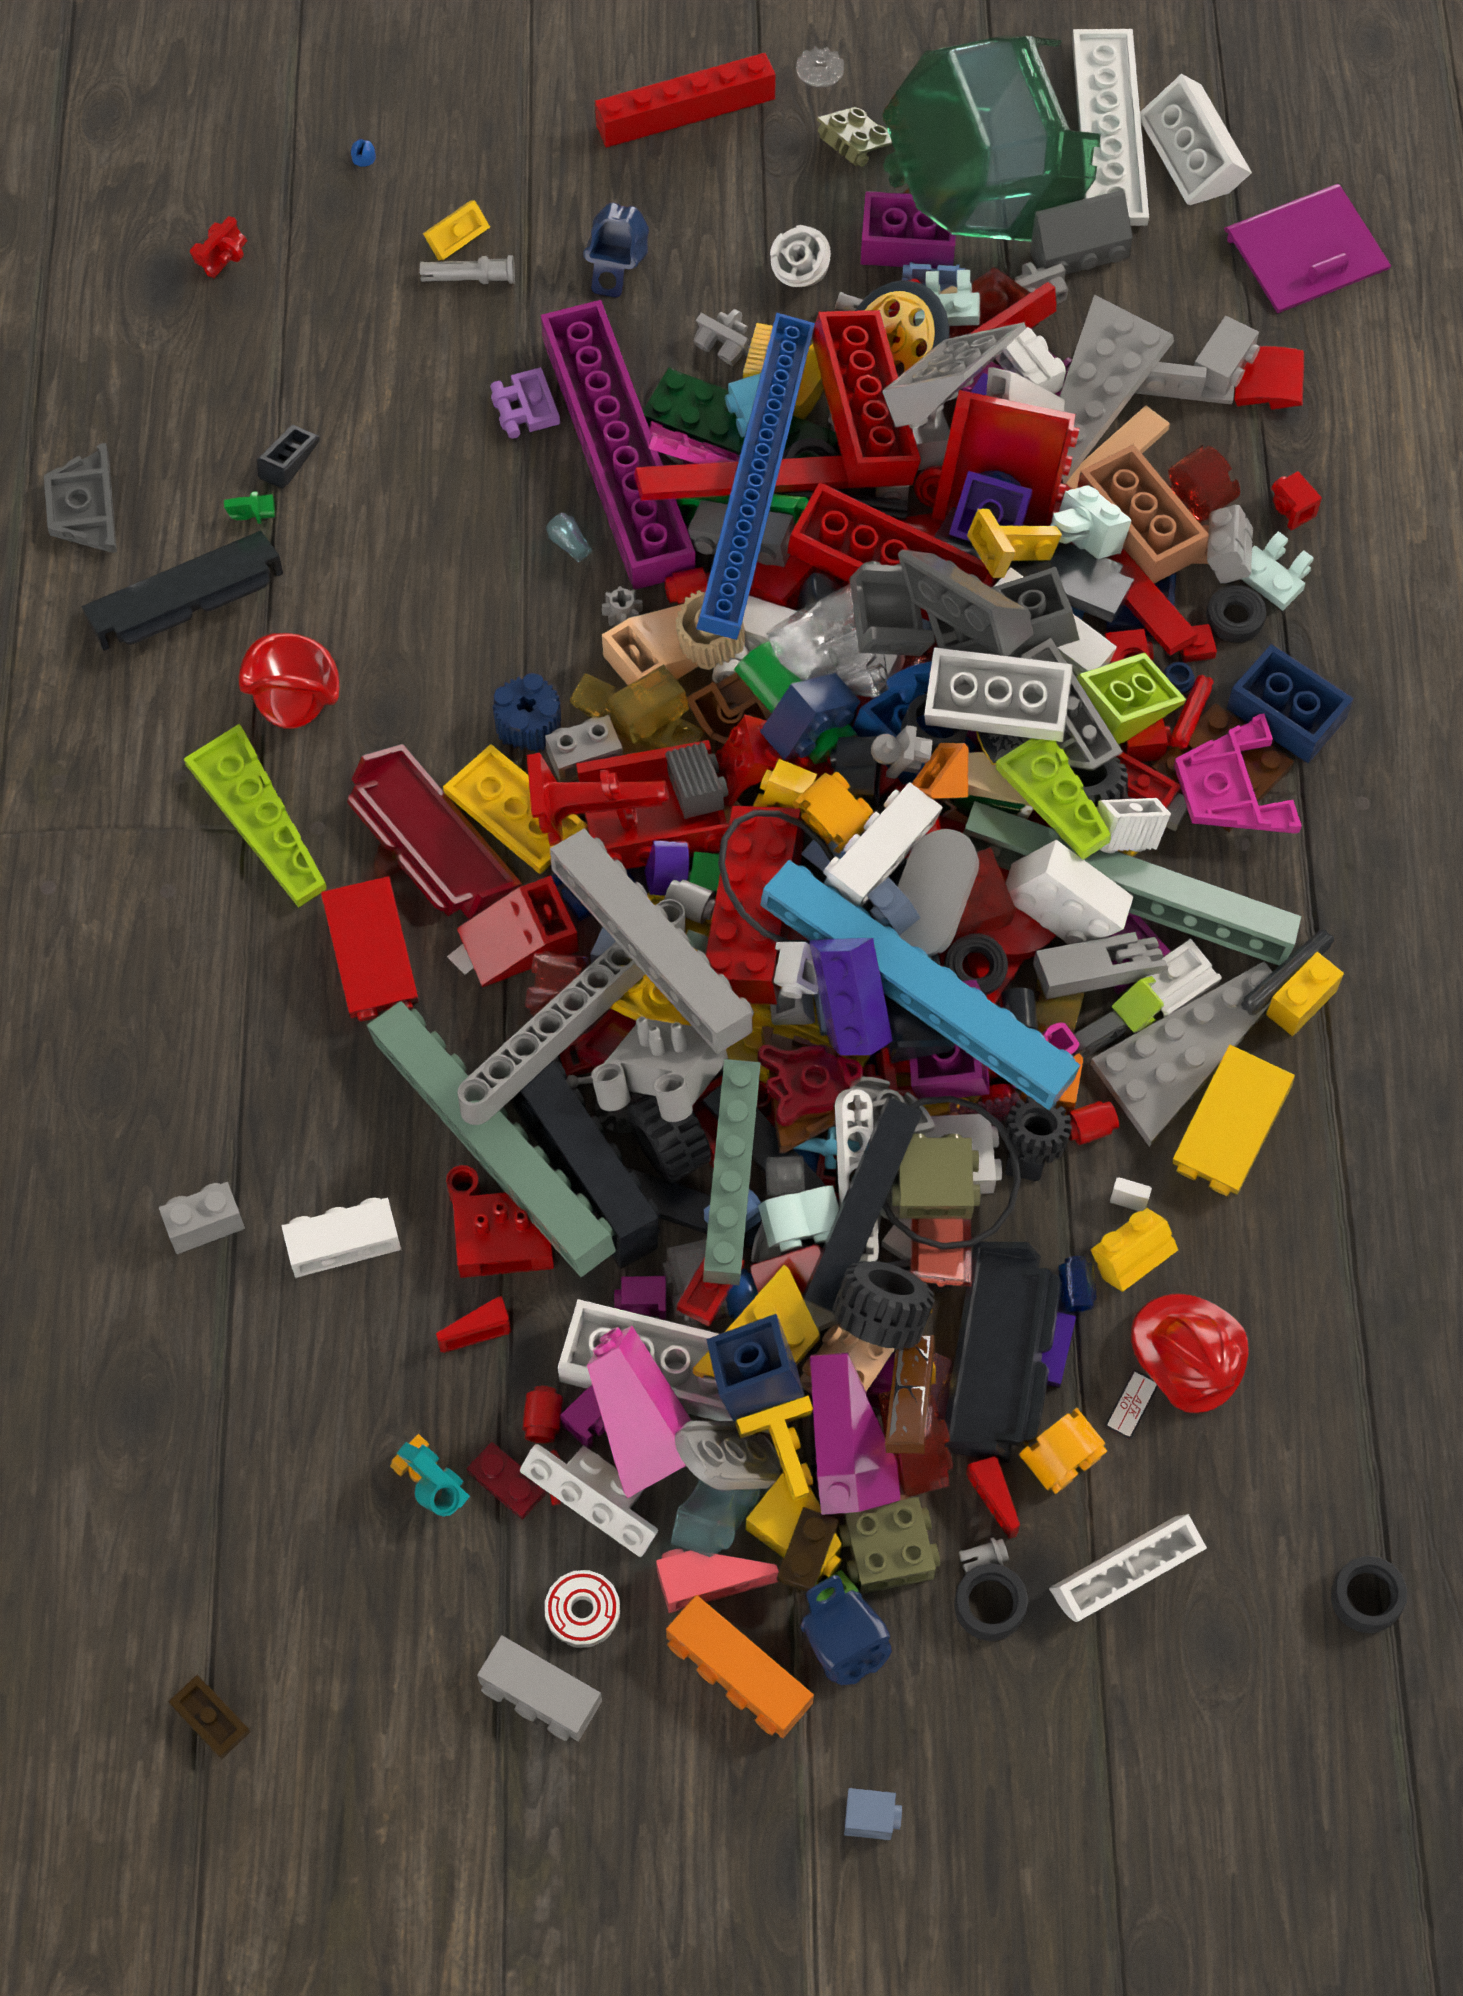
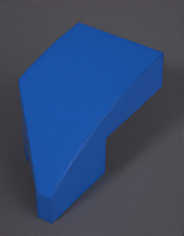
M932 661L908 667L889 677L886 681L889 691H897L906 703L911 701L914 693L928 692Z

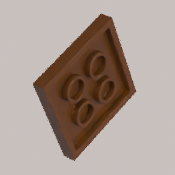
M1215 703L1198 720L1187 748L1181 750L1178 747H1171L1152 766V769L1179 783L1174 768V762L1177 757L1210 740L1215 741L1227 735L1230 729L1238 725L1242 727L1244 724ZM1273 745L1241 751L1257 803L1289 772L1294 763L1293 760ZM1221 826L1229 833L1234 829V827Z

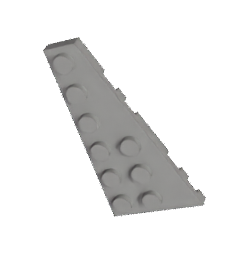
M1096 295L1093 297L1060 397L1065 400L1064 412L1076 414L1074 427L1080 428L1076 447H1069L1067 453L1068 456H1073L1069 475H1062L1061 484L1067 483L1174 342L1173 334Z
M1265 961L1091 1059L1090 1065L1149 1147L1155 1142L1163 1129L1174 1120L1189 1099L1194 1097L1217 1070L1229 1044L1237 1047L1246 1033L1267 1012L1270 1002L1256 1015H1249L1241 1007L1244 997L1272 973Z

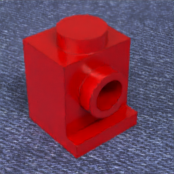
M1299 471L1288 477H1280L1273 483L1271 490L1275 493L1273 498L1274 505L1280 514L1285 515L1289 519L1287 527L1291 531L1317 516L1322 497Z

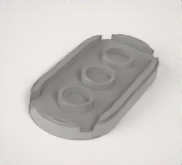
M942 829L922 837L911 850L898 884V888L910 900L921 917L899 937L911 946L921 948L930 959H932L931 956L936 955L938 952L941 954L951 944L978 873L979 858L971 840L963 833L951 829Z
M690 1421L676 1433L675 1445L682 1461L697 1478L715 1489L771 1488L782 1474L779 1472L782 1467L773 1444L761 1433L757 1436L753 1434L740 1439L735 1425L736 1421Z

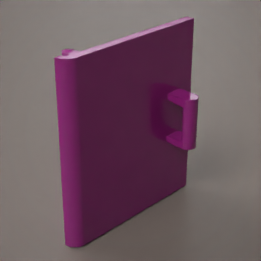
M1334 184L1224 228L1225 232L1228 233V242H1234L1277 314L1386 271L1391 267V264L1339 184Z

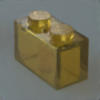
M664 664L607 698L613 719L633 744L642 738L651 736L658 728L670 721L679 719L689 710L685 690Z

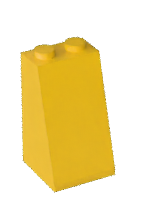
M1229 1044L1173 1157V1164L1178 1166L1176 1171L1192 1180H1196L1197 1176L1210 1181L1209 1187L1225 1196H1228L1230 1192L1238 1195L1292 1088L1295 1075Z

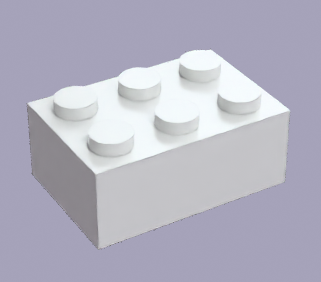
M1057 840L1012 863L1002 896L1013 903L1016 908L1024 911L1039 922L1041 926L1049 929L1064 940L1068 945L1107 938L1123 930L1133 900L1131 894Z

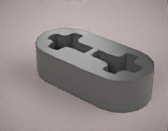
M1116 1011L1108 1013L1074 1034L1079 1042V1047L1071 1055L1075 1056L1080 1053L1083 1059L1119 1038L1127 1030L1128 1025Z

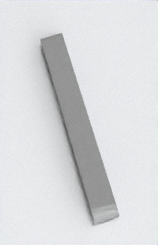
M666 899L657 903L656 905H660L666 912L669 922L675 928L679 927L686 933L684 906L673 899ZM617 942L611 945L460 1084L457 1094L461 1117L465 1122L479 1125L488 1121L645 975ZM474 1100H480L479 1102H475V1103H472V1102H471V1101H474Z

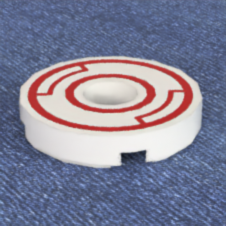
M590 1570L572 1571L561 1576L550 1587L545 1599V1619L551 1633L562 1642L575 1648L592 1647L605 1641L615 1629L620 1618V1600L613 1584L603 1575ZM579 1600H587L593 1605L592 1613L586 1618H578L571 1611L572 1606Z

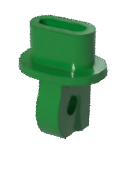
M253 491L250 497L224 500V508L231 519L243 521L256 517L257 524H262V519L275 518L273 494L259 496L258 491Z

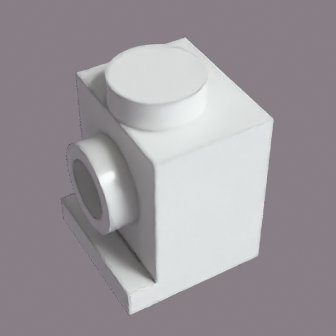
M776 942L775 949L780 951L774 983L782 987L781 994L795 999L802 998V994H817L818 985L810 944L806 942Z

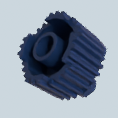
M529 673L523 679L517 677V680L510 679V683L505 682L503 687L496 689L493 700V712L499 740L502 739L504 745L513 744L515 749L518 746L521 750L526 747L528 750H534L535 753H538V749L545 750V736L561 728L562 721L559 696L557 691L553 690V686H548V681H543L541 675Z

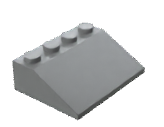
M1025 323L943 340L882 391L895 427L909 425L910 428H916L927 423V417L944 408L943 404L957 397L958 391L961 388L971 385L974 382L973 378L984 370L1026 329Z

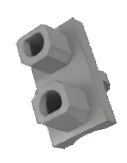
M1031 262L1022 266V275L1015 277V281L1011 284L1012 298L1009 300L1011 306L1047 282L1056 288V304L1065 301L1068 288L1064 281L1066 270L1062 263L1048 269L1044 267L1036 269Z
M734 309L729 315L720 312L717 320L721 323L700 313L696 319L699 329L693 340L698 348L710 352L717 340L724 343L718 356L731 366H734L743 354L748 356L750 348L748 345L749 339L738 333L745 334L748 328L747 325L741 323L742 313Z
M907 725L896 738L889 734L878 736L872 742L871 754L878 763L883 765L891 764L890 768L886 771V777L896 779L903 771L917 773L921 768L922 762L927 763L930 760L932 740L916 737L917 727Z

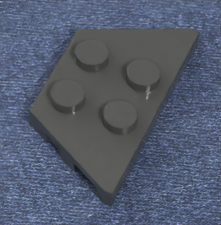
M101 443L96 446L97 452L84 459L78 456L68 461L64 467L56 468L44 475L47 526L50 536L115 553L117 552L109 452L107 444Z

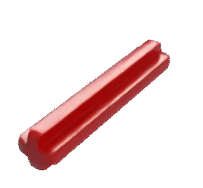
M1199 675L1196 678L1171 735L1170 744L1172 747H1178L1181 750L1187 748L1211 693L1214 683L1211 677Z

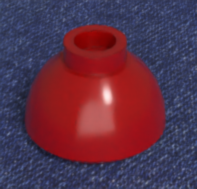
M935 465L924 469L915 481L914 491L916 497L921 503L930 508H934L943 466Z

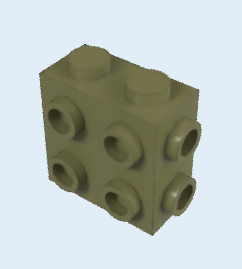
M913 1134L897 1171L898 1184H892L891 1203L892 1206H898L899 1219L972 1218L974 1206H980V1184H973V1172L979 1171L978 1150H972V1138H963L959 1134H946L941 1138H927L923 1134Z
M901 1495V1500L860 1512L844 1513L843 1524L838 1525L842 1547H849L852 1560L846 1562L850 1581L853 1584H858L859 1593L865 1594L934 1579L935 1567L940 1566V1557L936 1543H929L927 1530L932 1529L931 1519L927 1507L921 1508L919 1497L909 1498L908 1495Z

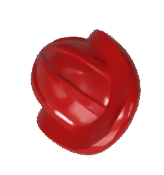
M293 633L269 634L256 640L243 657L239 671L240 691L252 695L254 703L263 717L279 728L295 729L303 727L319 715L324 705H335L339 698V673L336 663L329 651L314 639Z
M1169 1294L1155 1298L1139 1310L1131 1326V1343L1138 1362L1166 1395L1171 1404L1182 1411L1203 1413L1221 1406L1234 1394L1244 1376L1249 1351L1246 1333L1234 1317L1207 1300L1187 1294Z

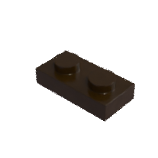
M803 1507L777 1575V1581L806 1592L816 1586L839 1520Z
M198 1674L168 1701L221 1760L250 1733L249 1728Z

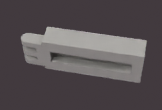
M1135 932L1038 950L1033 961V966L1046 999L1138 982L1140 979L1146 978V976L1160 974L1168 969L1166 961L1161 960L1163 954L1161 949H1158L1157 939L1151 937L1138 940ZM1129 958L1130 962L1122 963L1123 959ZM1117 960L1118 964L1112 965L1111 961Z

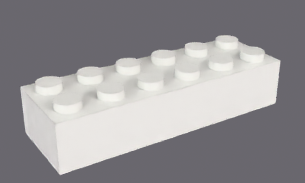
M577 1300L558 1364L560 1382L589 1388L592 1382L587 1364L594 1355L592 1350L601 1343L600 1338L616 1327L623 1331L633 1326L688 1414L716 1421H733L719 1396L715 1378L705 1375L704 1378L693 1374V1367L709 1350L706 1339L719 1335L718 1333ZM769 1429L762 1431L764 1433L770 1434Z

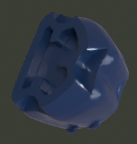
M612 202L602 208L593 219L591 236L583 256L588 262L594 263L591 289L595 294L619 297L622 294L625 269L636 268L648 253L649 227L643 215L635 206L625 207ZM603 272L612 273L616 277V286L611 289L602 287L599 282L600 274Z
M838 1575L832 1576L808 1590L806 1597L811 1613L802 1619L801 1630L806 1632L809 1642L819 1662L822 1664L828 1679L840 1685H850L858 1683L862 1677L869 1673L877 1672L892 1652L889 1643L890 1634L882 1619L862 1599L861 1593L854 1590L845 1593L842 1580ZM829 1587L835 1588L829 1598L823 1601H816L817 1596L824 1589Z

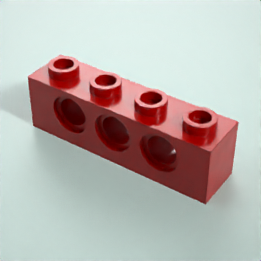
M1144 629L1105 633L1104 637L1117 646L1109 664L1144 652L1153 661V645L1151 641L1146 640ZM1161 718L1132 738L1120 743L1121 750L1140 762L1159 760L1166 753L1167 746H1171V730L1169 726L1164 725L1163 718Z

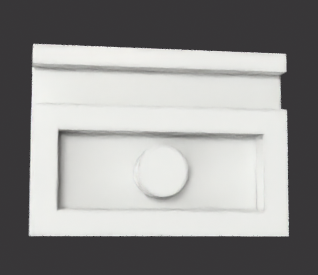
M1191 939L1161 959L1165 960L1168 966L1165 972L1146 976H1152L1156 980V983L1151 988L1164 1002V1007L1161 1009L1164 1017L1196 999L1219 983L1222 978L1220 974H1216L1211 968L1212 964Z

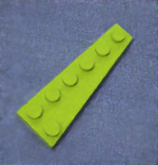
M240 724L184 758L187 768L298 908L327 889L323 877L308 849L303 844L300 834L289 818L285 806L274 790L271 780L259 762L258 756Z

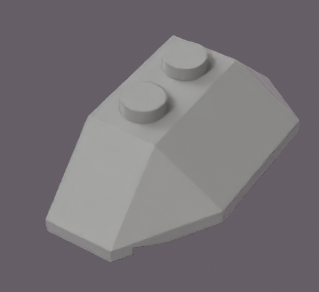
M1051 638L1021 655V658L1067 664ZM1072 672L1063 742H1056L1068 757L1070 767L1093 771L1120 755L1122 750Z

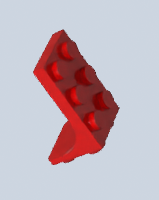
M744 715L737 727L731 730L729 739L723 748L716 752L715 756L719 766L717 778L723 776L728 789V796L723 797L724 806L732 807L744 790L756 783L762 782L767 769L773 771L779 759L784 761L760 732L767 720ZM808 756L785 760L788 763L817 774L815 781L824 773L834 774V771L827 762L814 764Z

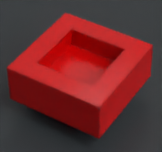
M1210 624L1191 626L1198 633L1197 641L1180 650L1183 663L1214 659L1217 649Z

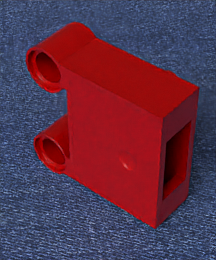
M468 1165L455 1166L449 1171L446 1184L450 1201L453 1203L457 1266L460 1278L554 1269L552 1244L528 1218V1213L520 1209L507 1193L481 1195L477 1172ZM463 1182L472 1184L471 1188L466 1191L455 1189L458 1184Z

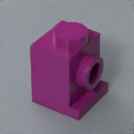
M665 1276L621 1277V1289L614 1290V1307L648 1317L659 1316V1319L666 1321Z
M592 1385L561 1414L562 1426L581 1445H584L589 1450L593 1447V1436L595 1434L600 1436L606 1432Z

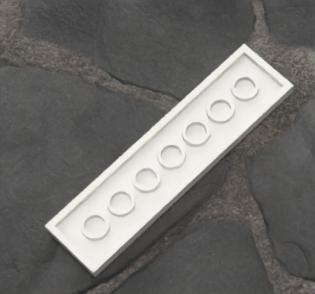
M1073 29L1072 45L1084 199L1123 189L1126 196L1130 225L1148 226L1149 210L1133 29Z

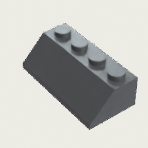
M902 550L898 553L911 601L1000 656H1008L1034 634L1030 621L1031 614L1024 604L1010 600L999 589H992L982 583L975 575H969L960 570L952 561H945L932 553Z

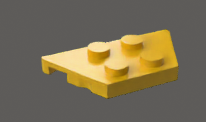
M783 1265L725 1332L777 1314L797 1366L820 1339V1333L789 1268ZM709 1350L693 1367V1374L697 1377L704 1378L705 1375L715 1378Z

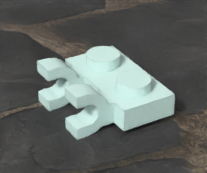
M957 270V293L940 294L939 271H926V287L930 288L940 298L947 313L949 326L979 325L980 294L979 292L972 293L970 270ZM923 310L915 314L916 326H919L924 321L925 313Z
M1278 531L1263 551L1257 546L1252 548L1251 575L1241 580L1283 611L1304 590L1305 582L1301 579L1311 571L1309 565L1313 562L1314 558L1303 550L1287 570L1276 561L1285 553L1286 549L1283 546L1288 542V538Z

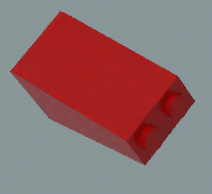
M389 876L322 891L321 896L350 1018L358 1017V1021L379 1017L378 1012L389 1010L400 1001L409 1010L413 1009L412 1004L419 1003Z

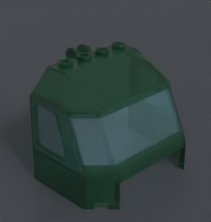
M1002 35L938 50H926L897 89L882 114L892 145L895 148V152L887 155L886 161L883 164L885 172L891 173V176L888 178L890 186L899 188L908 183L917 209L952 235L1030 242L1032 241L1035 212L1082 200L1096 180L1097 166L1092 165L1094 147H1100L1101 134L1071 131L1064 118L1037 51L1039 47H1058L1062 40Z

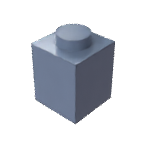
M849 1788L844 1835L891 1840L893 1829L900 1830L902 1805H895L896 1793Z

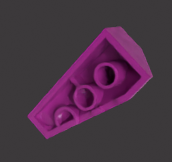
M849 1353L811 1355L810 1366L821 1515L860 1512L900 1501L901 1493L897 1460L894 1453H886V1438L882 1432V1426L872 1410L866 1396L867 1393Z

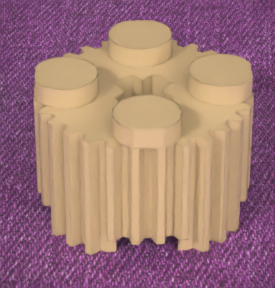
M698 590L696 595L691 593L690 598H685V603L681 606L682 611H678V617H676L677 624L675 625L683 654H686L688 659L692 658L693 663L697 662L700 668L710 670L716 667L717 663L723 665L724 661L729 663V658L734 659L736 658L735 654L743 651L745 646V629L742 621L737 640L696 629L705 592Z

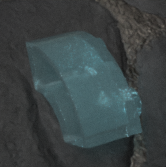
M699 1479L694 1492L685 1503L678 1507L671 1544L708 1557L714 1556L722 1549H728L749 1507L752 1508L756 1504L760 1489L719 1490Z

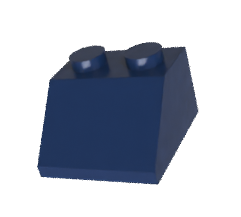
M777 1314L706 1339L719 1396L734 1422L737 1419L804 1397L798 1369Z

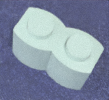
M833 1185L771 1198L758 1205L769 1248L780 1246L781 1252L801 1247L802 1240L814 1239L815 1244L825 1243L839 1211Z

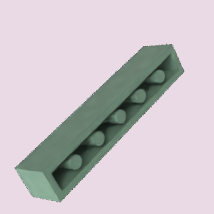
M724 1059L703 1282L740 1285L761 1062Z

